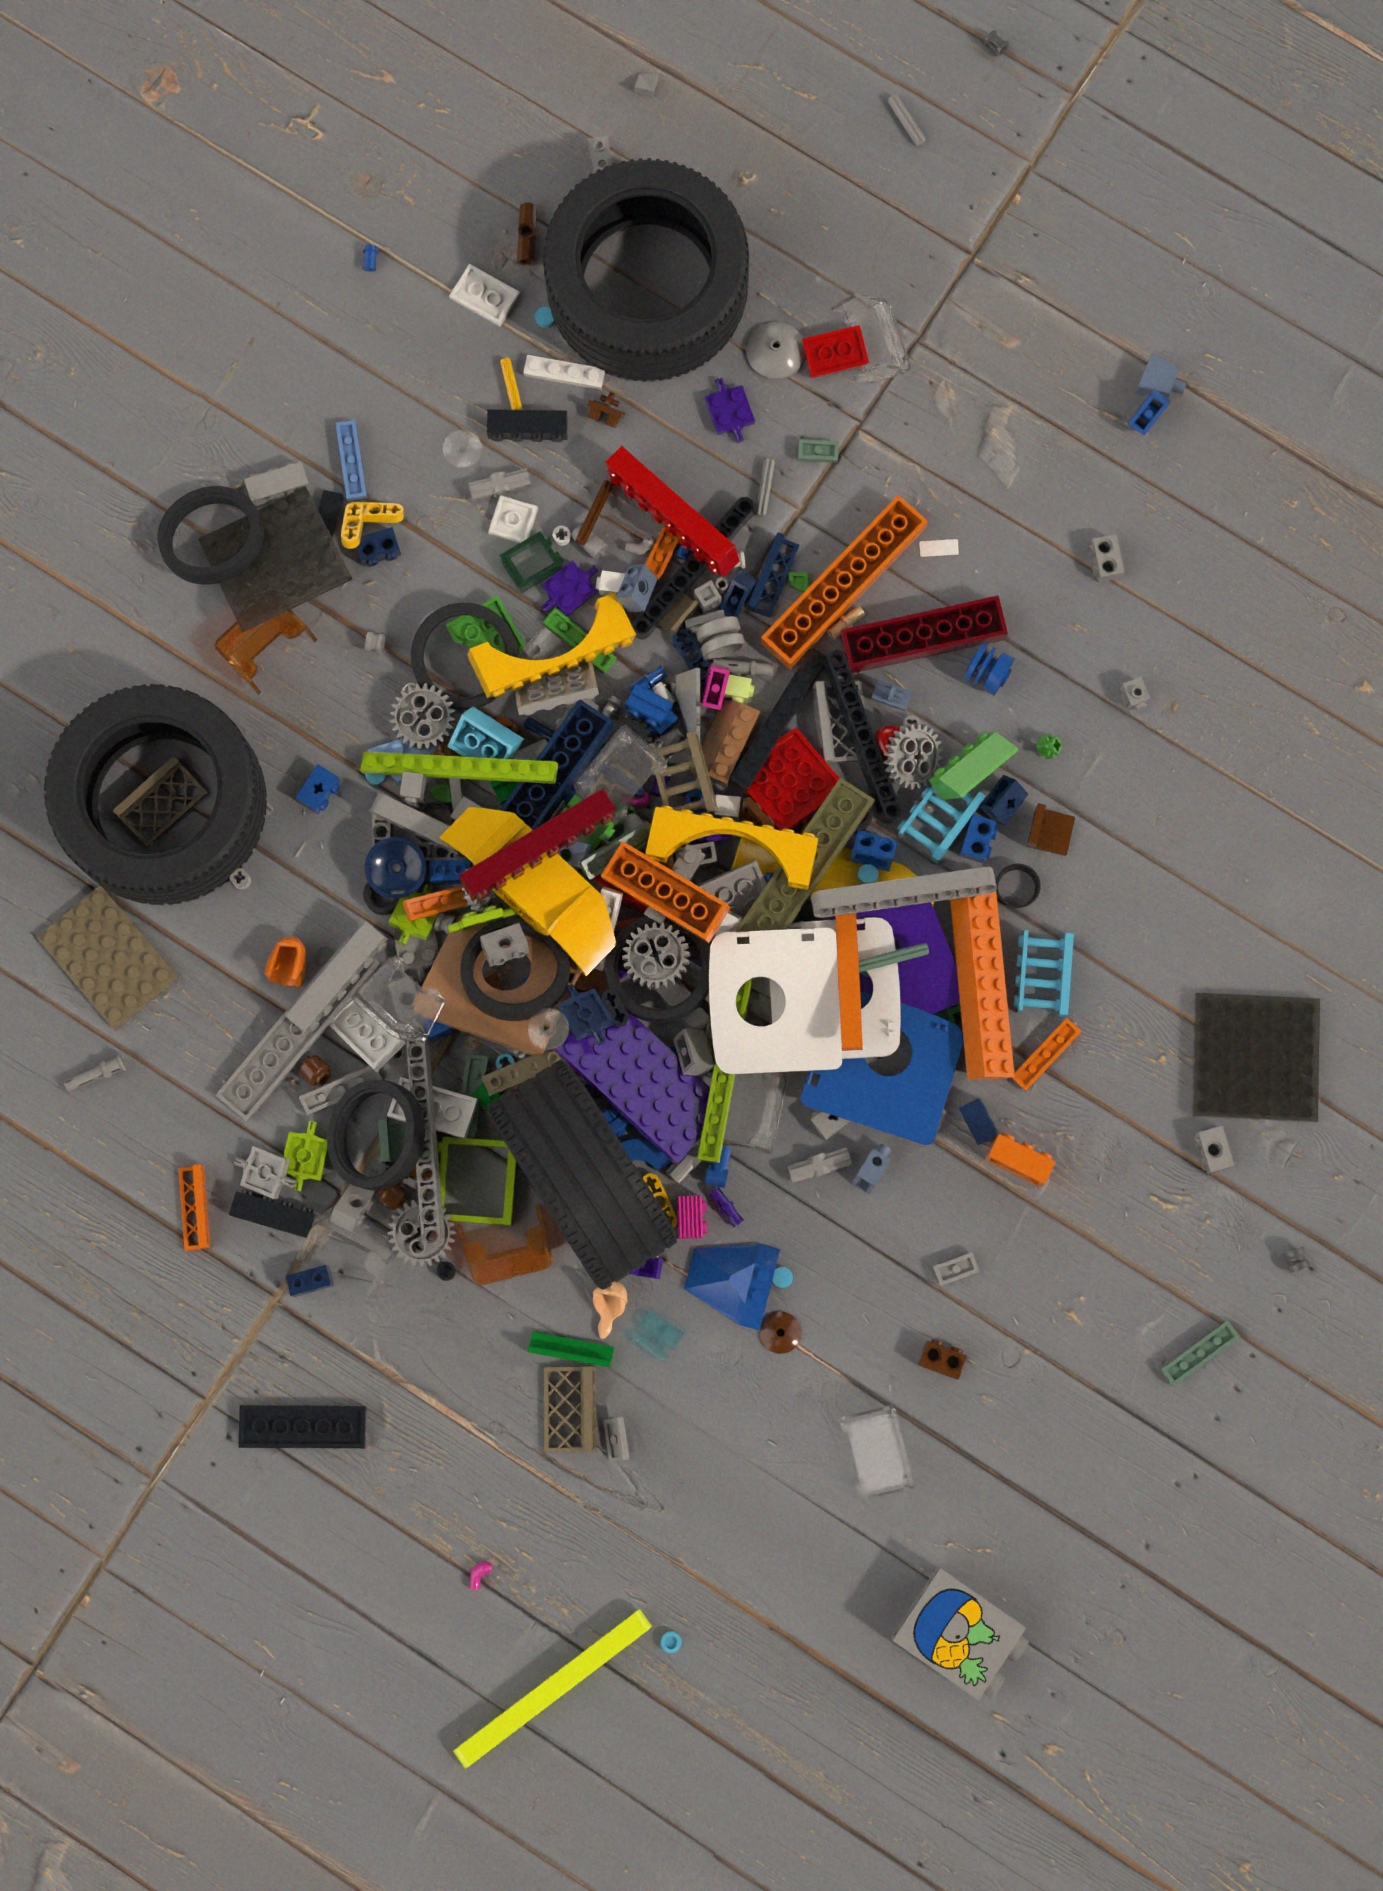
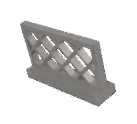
M824 681L815 682L812 686L820 756L828 765L830 763L858 761L856 754L852 751L854 747L852 746L849 749L841 742L846 734L849 735L847 728L838 722L842 715L837 720L830 715L829 709L833 705L839 709L836 699L833 700L827 694V688H832L831 684L824 683ZM855 681L864 706L862 681ZM844 695V697L852 703V698L848 695ZM851 715L852 719L858 722L859 717L855 718ZM835 725L845 732L840 739H837L832 734V728ZM862 733L859 738L863 737V740H866V736ZM837 745L847 751L844 757H835L834 748ZM865 752L866 757L871 759L870 752Z

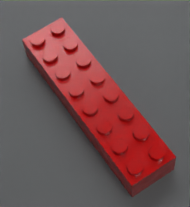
M623 446L605 461L608 469L606 472L611 477L609 479L616 488L620 486L624 490L623 493L630 500H636L638 507L645 513L648 511L652 515L651 518L658 525L663 524L666 527L667 533L673 538L676 536L686 550L690 548L698 561L707 563L708 569L714 575L719 574L724 578L740 562L736 547L730 540Z

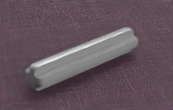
M893 94L888 98V103L916 146L924 144L926 138L898 95Z
M769 458L764 460L755 513L761 517H765L767 513L775 460Z

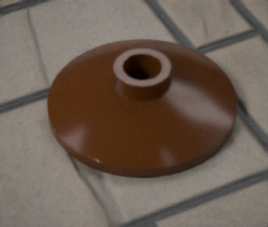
M775 1312L768 1315L762 1322L760 1339L769 1351L777 1354L788 1353L799 1344L801 1327L798 1320L791 1314ZM780 1328L785 1331L782 1337L777 1335V1330Z

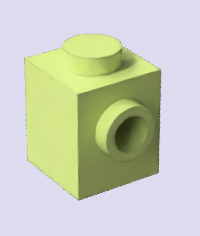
M729 674L724 699L748 703L749 697L753 698L755 686L751 685L752 679Z

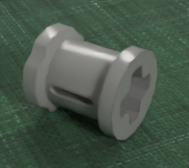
M237 868L230 875V881L237 889L245 890L251 884V878L244 869ZM242 875L245 880H241L239 883L236 879H239Z

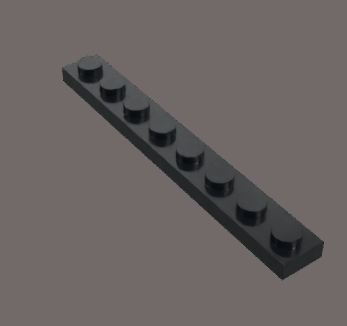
M809 649L730 778V783L748 792L822 671L826 657Z

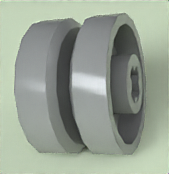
M737 617L719 618L697 628L695 632L698 641L704 643L701 647L704 659L713 660L714 658L727 657L745 648L744 637L738 633L741 627Z

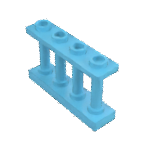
M933 786L932 788L927 787L921 795L923 798L921 803H915L909 811L912 815L908 820L903 819L897 829L900 830L898 836L901 838L905 832L931 850L933 854L931 860L938 864L986 798V795L980 791L976 796L966 793L962 797L968 805V808L963 812L962 810L958 811L934 794L935 789ZM929 800L955 818L954 820L957 823L953 828L950 826L946 827L922 810ZM917 816L943 834L942 836L945 839L941 844L938 842L935 844L910 826Z
M1024 930L1022 935L1018 937V947H1021V955H1017L1016 967H1020V972L1015 978V987H1018V995H1014L1013 1007L1017 1008V1013L1023 1011V1006L1054 1009V1011H1058L1057 1017L1066 1018L1069 1009L1074 934L1065 933L1060 940L1030 938L1028 937L1029 930ZM1027 946L1059 948L1062 951V959L1027 958ZM1026 966L1057 968L1058 971H1061L1060 979L1056 981L1025 978ZM1024 986L1056 989V991H1059V999L1051 1001L1024 998Z

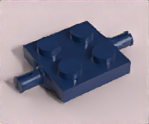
M573 984L567 985L565 989L570 998L558 1004L557 1009L575 1041L593 1036L598 1045L604 1044L606 1040L602 1036L601 1031L614 1025V1021L595 988L587 992L577 993Z

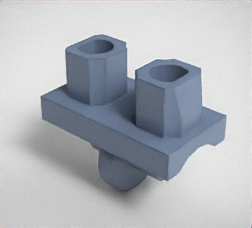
M878 679L871 699L906 711L912 691Z

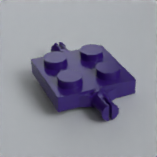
M718 378L715 380L718 391L706 395L704 398L716 434L733 432L736 443L743 442L744 438L741 430L746 426L755 424L743 385L726 388L723 378Z
M572 560L541 584V587L549 597V600L540 606L541 609L546 613L555 606L565 616H569L598 593L592 585L590 578L599 570L593 565L584 572Z

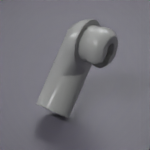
M645 536L644 540L639 544L627 541L625 551L644 555L654 547V539L651 536Z

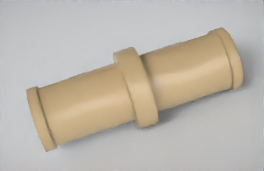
M856 605L854 609L845 616L842 615L839 621L827 630L828 635L833 640H836L840 636L842 629L853 627V624L865 616V612L860 606Z

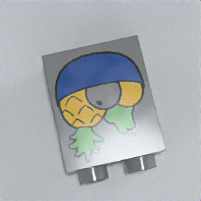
M938 1566L890 1637L895 1643L978 1701L983 1693L991 1699L996 1695L1006 1678L998 1672L1007 1657L1016 1662L1029 1644V1640L1022 1636L1026 1627Z

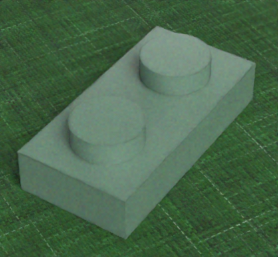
M799 439L798 461L838 463L839 441Z

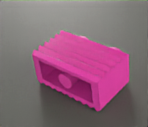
M711 663L709 664L708 675L706 676L707 679L705 680L706 683L704 684L705 687L703 688L704 691L700 701L704 707L721 710L730 669L726 666Z
M677 1196L678 1239H702L703 1234H707V1221L702 1219V1213H706V1200H702V1196Z

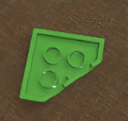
M498 595L481 604L496 612L508 624L516 640L518 654L528 649ZM462 615L446 624L449 633L457 644L473 648L489 642L491 647L505 653L503 641L497 630L490 623L479 617Z

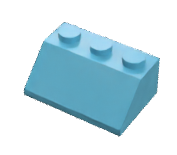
M471 707L462 714L447 747L463 757L513 759L524 738L475 707Z

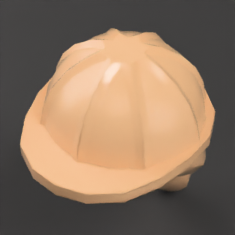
M612 1282V1286L604 1290L597 1287L593 1291L594 1308L600 1315L598 1332L601 1339L606 1338L610 1334L612 1321L622 1315L625 1305L628 1303L627 1291L619 1282Z

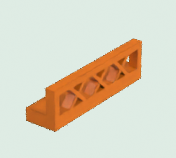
M197 1164L192 1167L178 1168L184 1251L210 1249L204 1166ZM193 1171L194 1182L191 1186L185 1182L184 1172ZM191 1190L195 1192V1203L193 1206L186 1202V1195ZM192 1211L196 1213L197 1219L194 1227L187 1220L188 1215ZM195 1231L198 1234V1245L189 1246V1237Z

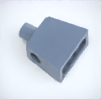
M1151 353L1136 394L1148 396L1155 388L1168 398L1171 390L1183 394L1187 383L1176 379L1179 372L1178 367Z
M880 1144L877 1150L872 1149L852 1184L870 1194L890 1161L887 1156L891 1149L885 1144Z

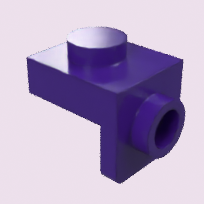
M658 1257L650 1258L646 1261V1264L637 1270L628 1272L635 1276L660 1279L663 1259Z

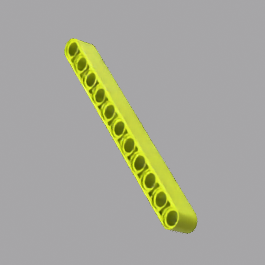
M640 1609L459 1745L453 1750V1753L466 1769L652 1627L651 1623Z

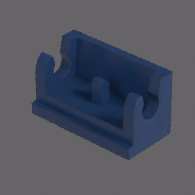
M981 1098L959 1108L977 1145L983 1144L999 1134Z

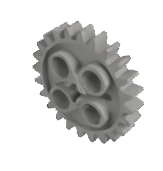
M426 683L423 689L420 688L419 684H416V690L408 686V693L401 691L403 697H395L399 702L398 705H391L396 709L389 713L395 716V719L390 720L391 724H396L392 730L394 732L399 731L396 736L398 739L404 737L402 743L406 744L410 741L411 748L417 744L418 749L421 750L423 744H425V747L429 750L430 743L438 747L437 740L444 743L443 736L450 737L447 730L454 729L450 722L456 721L455 718L451 717V714L456 713V711L449 709L453 702H446L449 696L444 695L442 697V689L435 692L436 686L434 685L430 690ZM420 697L425 698V705L421 708L416 707V700ZM434 702V705L427 711L429 704ZM436 709L442 711L439 719H433L432 713ZM426 712L425 716L427 717V719L420 720L421 718L419 717V714H424ZM407 714H412L414 717L413 722L410 724L404 723V717ZM419 722L416 730L412 732V728ZM423 726L430 727V732L426 736H422L420 733Z
M906 723V727L900 726V732L894 731L895 738L889 737L891 745L885 746L889 749V752L884 753L885 756H888L884 764H889L885 771L891 772L889 778L894 779V784L908 789H920L921 785L927 786V780L929 781L932 778L931 775L936 771L935 768L941 767L938 760L943 759L942 756H939L943 749L938 748L941 741L935 740L938 734L932 733V728H927V725L919 723Z
M653 922L652 928L645 924L644 931L638 927L639 934L631 933L633 940H626L629 947L623 948L627 955L622 956L624 961H628L624 964V967L626 969L630 968L627 972L628 976L634 975V982L640 979L639 984L641 987L647 983L648 989H651L653 984H655L657 990H659L660 984L668 988L667 982L669 981L675 985L674 978L682 979L680 971L687 972L683 965H689L690 963L689 960L685 959V957L690 956V952L684 951L689 946L687 943L682 944L685 941V937L681 936L678 938L679 930L672 933L673 927L670 925L665 929L664 923L660 925V928H657L655 922ZM650 939H653L663 969L662 973L658 970L649 942ZM662 939L668 940V944L665 947H659L658 942ZM641 946L649 947L648 951L644 954L639 953L638 949ZM672 958L675 962L672 966H665V960ZM647 965L655 966L654 971L651 973H646L644 969Z
M412 1200L411 1207L404 1203L405 1210L403 1211L398 1208L397 1211L400 1215H392L396 1222L389 1223V1226L394 1228L393 1231L388 1232L389 1235L394 1237L389 1240V1243L396 1244L392 1251L399 1250L400 1252L397 1257L399 1258L404 1255V1263L411 1259L412 1266L417 1261L420 1262L421 1267H423L424 1261H427L429 1266L432 1265V1259L440 1262L438 1256L446 1257L447 1255L444 1250L452 1249L448 1243L455 1242L454 1239L450 1238V1235L456 1233V1231L450 1230V1227L454 1226L455 1223H448L452 1216H445L446 1208L442 1209L445 1240L439 1248H432L425 1244L422 1236L406 1243V1239L419 1232L418 1228L421 1227L419 1205L414 1200ZM435 1212L429 1213L432 1217L431 1221H433L436 1217ZM405 1223H410L413 1226V1232L410 1235H405L402 1232V1226ZM420 1241L423 1243L424 1249L421 1253L413 1251L412 1245L414 1242Z

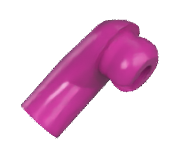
M643 792L640 798L623 795L620 803L624 802L625 806L630 804L632 807L648 806L651 803V794Z
M481 1561L471 1569L469 1589L480 1590L481 1577L486 1573L490 1574L493 1567L490 1562Z

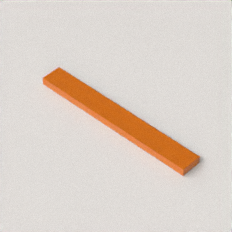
M856 913L835 916L842 1051L863 1050Z

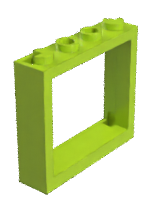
M443 1137L442 1142L439 1141L438 1154H441L439 1174L442 1209H444L449 1144L508 1148L504 1141L470 1138L465 1140L456 1137ZM509 1149L503 1218L451 1215L452 1217L448 1222L512 1226L517 1161Z

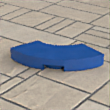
M632 1139L621 1143L632 1161H645L652 1165L656 1171L673 1163L649 1140Z

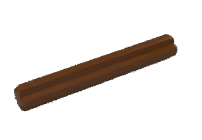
M608 480L603 481L577 535L576 543L580 545L586 544L612 490V482Z

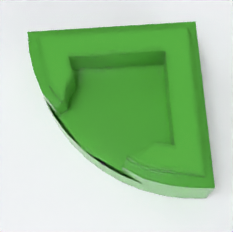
M808 572L788 573L789 581L797 591L804 593L809 588Z
M449 783L429 787L432 796L437 801L443 804H452Z

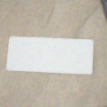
M957 539L919 542L921 557L959 554Z

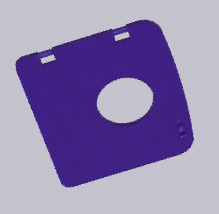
M931 902L856 913V919L876 917L886 920L892 927L893 936L897 940L900 949L922 943L928 945V955L898 962L900 1003L931 1014L960 1003L957 966ZM835 916L827 920H835ZM857 924V931L865 930V924ZM859 973L860 992L873 994L871 978Z

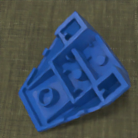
M762 1244L694 1248L684 1289L738 1325L760 1331L780 1249Z

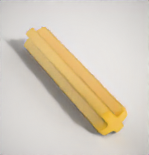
M503 358L500 360L511 409L523 410L511 359Z

